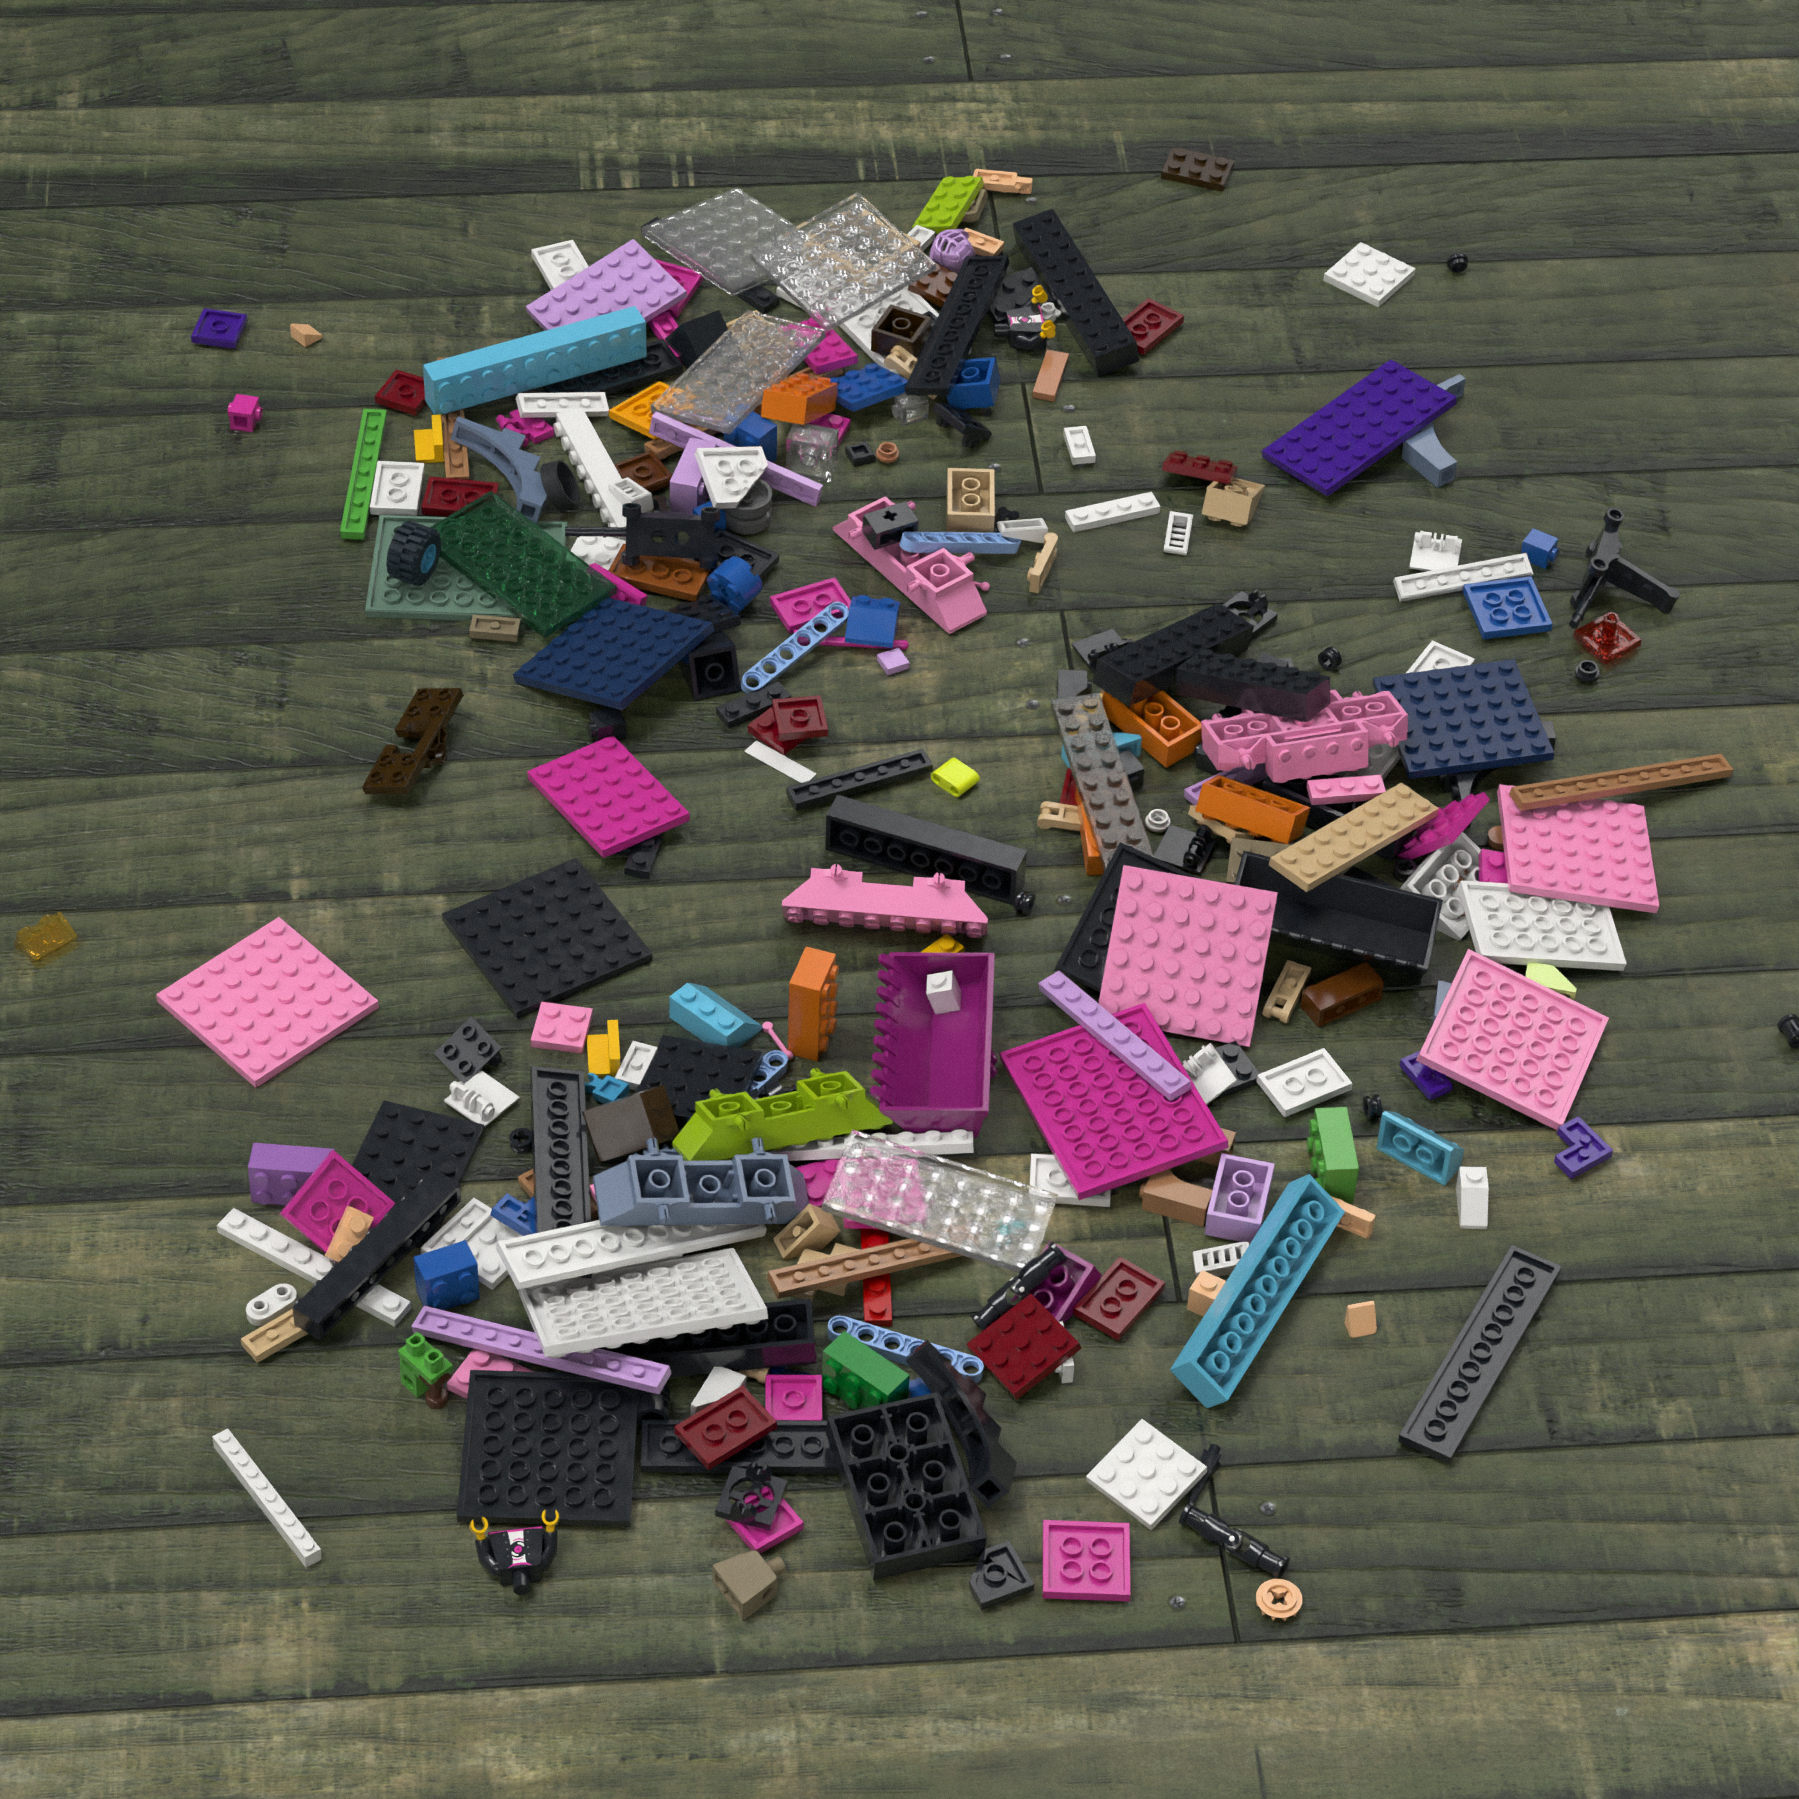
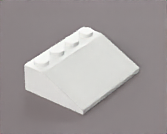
M1464 832L1452 844L1432 851L1400 887L1402 890L1442 899L1437 930L1458 941L1468 932L1469 926L1466 916H1460L1465 911L1458 890L1460 883H1457L1459 876H1462L1464 881L1479 882L1478 855L1481 851ZM1468 869L1469 874L1465 876L1464 871Z

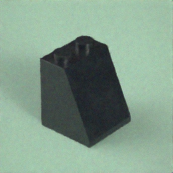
M719 310L682 323L665 338L666 343L679 355L681 362L696 380L704 377L706 380L717 376L718 372L722 370L724 373L730 372L737 368L736 364L742 359Z
M723 631L710 634L678 662V666L694 700L741 690L736 647Z

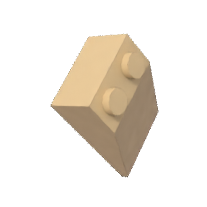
M1234 478L1230 484L1213 481L1207 487L1202 514L1207 515V518L1213 521L1224 519L1230 521L1231 525L1243 527L1251 521L1264 492L1265 485Z

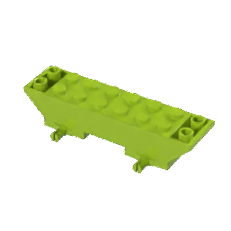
M813 1068L810 1071L811 1078L796 1081L797 1091L753 1100L746 1091L724 1095L717 1088L715 1090L712 1089L709 1093L710 1099L695 1102L696 1112L672 1143L674 1149L682 1155L685 1161L731 1160L734 1155L753 1153L751 1140L757 1137L758 1139L759 1137L763 1139L764 1151H777L788 1145H805L812 1140H829L841 1134L853 1135L864 1129H881L884 1125L893 1124V1120L879 1111V1105L865 1094V1089L847 1071L825 1074L819 1068H816V1070Z

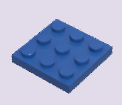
M877 363L867 364L865 368L860 370L848 371L844 376L838 378H830L831 382L838 383L836 403L853 412L904 393L908 382L907 379Z
M1532 576L1463 585V594L1482 639L1552 630L1551 619Z

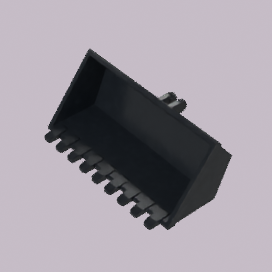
M1243 850L1234 885L1278 893L1269 941L1359 964L1367 962L1371 967L1420 979L1428 971L1443 902L1442 899L1341 874L1333 876L1306 892L1270 867V857Z

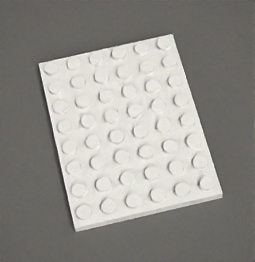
M734 1248L629 1265L593 1273L592 1278L574 1277L518 1289L545 1357L560 1358L565 1356L566 1353L572 1352L589 1353L595 1348L601 1347L617 1348L624 1343L630 1342L641 1344L659 1337L670 1339L676 1337L677 1334L688 1332L699 1334L704 1332L705 1329L711 1328L728 1329L734 1324L740 1323L756 1324L760 1320L768 1319L767 1307Z

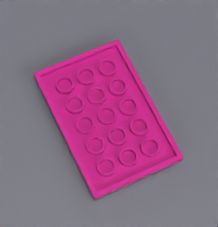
M614 736L604 738L527 771L528 780L603 858L690 821L689 812Z

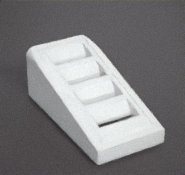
M627 477L608 485L610 492L622 505L625 503L640 504L641 513H646L654 508L652 494Z
M1170 511L1163 552L1187 555L1193 519L1192 514ZM1172 525L1186 527V529L1172 527ZM1171 532L1183 533L1185 535L1174 534ZM1170 538L1184 540V542L1170 540ZM1169 544L1183 546V548L1169 546Z
M1042 518L997 522V527L1004 537L1044 543V535L1048 533V527Z
M1238 1242L1193 1251L1195 1276H1198L1202 1270L1214 1276L1230 1275L1248 1248L1249 1242ZM1219 1259V1263L1215 1264L1214 1260ZM1203 1260H1208V1266H1203Z

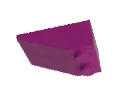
M1050 1240L1047 1243L1044 1250L1042 1251V1253L1048 1248V1244L1051 1242ZM1055 1244L1068 1260L1059 1263L1050 1272V1276L1041 1285L1032 1288L1029 1294H1032L1058 1322L1063 1321L1064 1324L1073 1315V1307L1102 1275L1091 1263ZM1015 1294L1011 1301L1017 1299L1018 1296Z

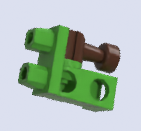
M416 1332L406 1339V1345L398 1350L401 1384L417 1398L426 1392L427 1406L432 1409H441L448 1403V1393L443 1388V1384L451 1379L452 1376L449 1372L453 1370V1365L438 1349L433 1348L425 1340V1337Z

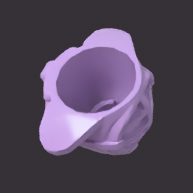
M963 229L940 232L932 244L929 260L958 274L966 256H976L974 248L968 241L969 234ZM948 242L946 249L943 252V247L945 243Z

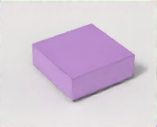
M899 647L877 654V661L887 675L909 669L910 662Z

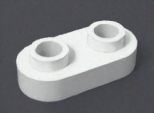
M278 1284L252 1299L246 1306V1315L249 1323L255 1326H263L293 1309L297 1301L295 1288L289 1284Z

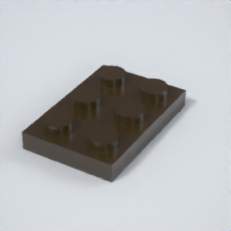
M1172 147L1161 171V179L1223 192L1234 168L1235 160Z

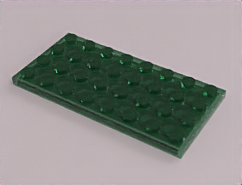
M489 491L430 527L440 533V557L544 638L596 607L606 598L617 593V586L492 491Z

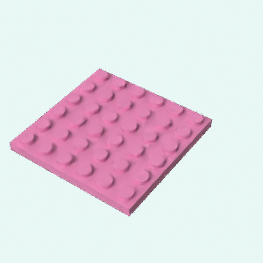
M1499 785L1497 796L1509 892L1657 913L1659 900L1644 806L1611 800L1591 799L1520 811L1509 795L1511 787L1515 786Z
M1123 865L1098 1004L1110 1014L1145 1003L1162 1031L1226 1043L1236 1041L1238 1045L1250 1047L1278 893Z
M280 917L156 994L159 1004L255 1088L379 1008L376 998Z
M1468 949L1416 1061L1558 1131V1127L1564 1124L1609 1018Z

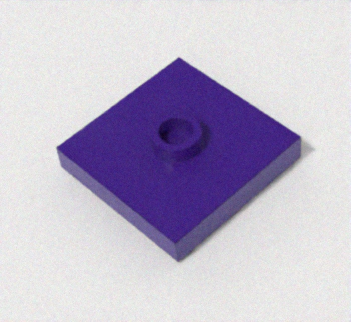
M204 308L191 335V342L236 349L248 321L247 314Z

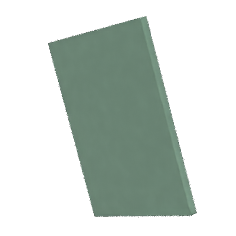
M379 515L365 617L471 621L473 615L521 618V623L557 624L567 540L565 527H568V522L538 521L534 525L523 520ZM407 521H413L436 529L441 536V552L437 566L427 582L421 586H415L392 578L387 573L386 561L390 543L399 527Z

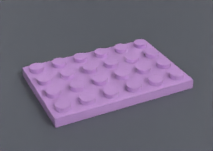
M632 239L525 307L526 312L545 331L636 306L647 323L685 299L687 291Z

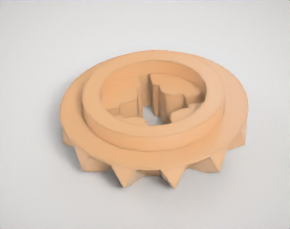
M1271 1579L1261 1584L1256 1592V1606L1261 1609L1262 1615L1267 1614L1271 1616L1272 1620L1282 1618L1286 1621L1290 1616L1295 1617L1299 1609H1301L1302 1594L1296 1585L1287 1580ZM1274 1597L1278 1600L1284 1598V1603L1273 1604Z

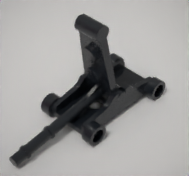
M654 496L652 513H641V505L637 503H625L622 505V516L626 517V527H565V536H577V538L580 536L626 537V551L621 552V563L624 565H638L640 563V556L699 558L700 568L716 569L718 568L719 558L714 555L715 522L720 520V509L704 507L701 509V515H691L678 511L669 512L666 506L667 498L664 496ZM679 532L688 534L689 540L686 543L678 542ZM652 537H661L662 542H655Z
M1608 508L1604 515L1605 524L1596 541L1590 542L1586 549V554L1590 559L1580 589L1574 591L1570 598V604L1577 609L1569 622V626L1573 629L1578 628L1580 622L1584 620V615L1592 605V601L1599 588L1605 585L1606 581L1657 606L1663 613H1670L1680 596L1678 589L1668 587L1620 557V551L1623 546L1618 539L1619 526L1624 519V513L1618 508Z

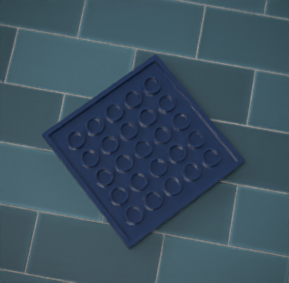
M604 597L593 608L585 612L575 623L568 626L563 633L554 638L544 649L537 652L532 659L523 664L513 674L515 683L623 710L715 630L712 622Z
M1515 659L1373 678L1375 693L1390 691L1408 714L1407 740L1399 741L1396 747L1409 779L1554 759L1553 748Z

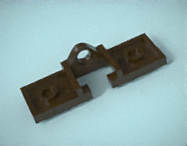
M461 688L417 689L397 724L395 733L397 737H403L404 739L421 740L414 753L399 754L400 751L397 745H385L362 786L365 794H409L423 768H431L432 765H441L445 762L446 740L449 736L446 727L464 696Z

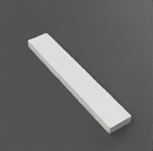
M1527 553L1395 577L1393 583L1399 601L1403 602L1461 591L1464 584L1530 577L1533 575Z

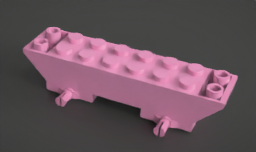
M886 496L849 514L848 520L833 526V531L947 633L951 634L987 615V610L973 582V573L965 566L975 560L971 552L961 557L952 555L945 548L934 553H912L903 550L899 546L900 542L877 550L873 549L862 532L863 516L871 511L894 505L895 503H892ZM909 501L907 503L912 511L916 509L914 502Z
M834 864L831 866V869L811 868L810 879L782 900L784 918H788V921L794 923H802L803 920H813V923L818 925H828L829 922H837L843 927H854V924L864 925L867 929H879L880 926H884L898 932L905 931V928L915 929V932L929 934L931 931H941L942 935L947 933L949 936H955L956 933H966V936L971 938H981L982 935H987L988 918L965 892V881L945 879L942 873H940V876L939 873H936L934 878L914 877L912 887L863 882V872L842 870L839 864H837V867Z

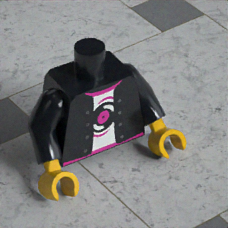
M1041 285L1036 286L1032 290L1033 298H1029L1020 307L1006 312L1005 323H995L993 325L994 337L1007 336L1008 344L1011 348L1026 350L1046 349V340L1055 336L1056 326L1051 320L1044 322L1041 306L1037 305L1038 302L1044 303L1048 299V295Z
M546 1510L543 1511L542 1520L546 1524V1530L544 1531L543 1526L488 1532V1537H485V1531L488 1528L487 1519L482 1517L484 1525L482 1530L475 1529L472 1519L469 1529L477 1536L475 1545L479 1563L491 1576L498 1577L500 1585H513L514 1593L517 1595L529 1593L531 1591L530 1583L539 1582L542 1579V1571L549 1569L557 1555L558 1531L555 1530V1525L559 1522V1513L556 1510V1519L553 1522H547L545 1519Z

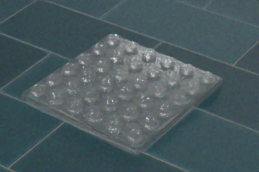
M737 187L646 225L641 230L643 237L731 296L808 263L802 257V241L810 235Z
M859 192L750 252L751 260L826 332L936 270V263Z

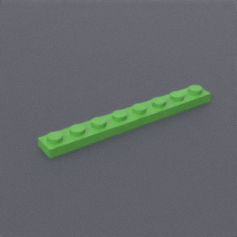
M363 409L340 529L341 539L364 540L377 462L380 457L386 425L387 410Z

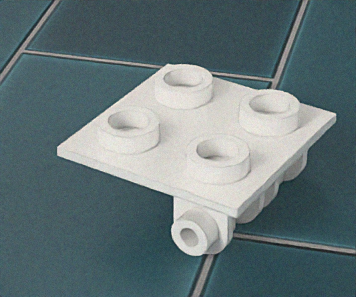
M1422 530L1415 532L1409 568L1432 571L1458 566L1462 539H1458V536L1446 535L1445 540H1443L1444 534H1441V540L1436 539L1437 533H1434V539H1432L1431 532H1424Z
M1211 1043L1206 1047L1203 1045L1199 1052L1189 1057L1190 1060L1183 1061L1184 1069L1206 1105L1237 1081Z
M481 1070L465 1084L461 1081L452 1082L449 1087L451 1095L444 1102L472 1122L484 1124L486 1127L518 1101L520 1097Z

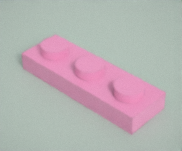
M1381 775L1307 781V791L1311 805L1370 801L1386 792Z

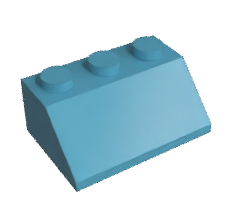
M686 983L669 996V1018L703 1042L740 1048L762 1030L761 1024L706 986Z
M1383 1112L1376 1149L1445 1186L1459 1170V1167H1461L1464 1149L1396 1112Z

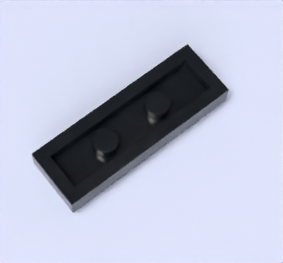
M778 681L716 707V715L729 729L762 715L772 707V699L791 698V695Z

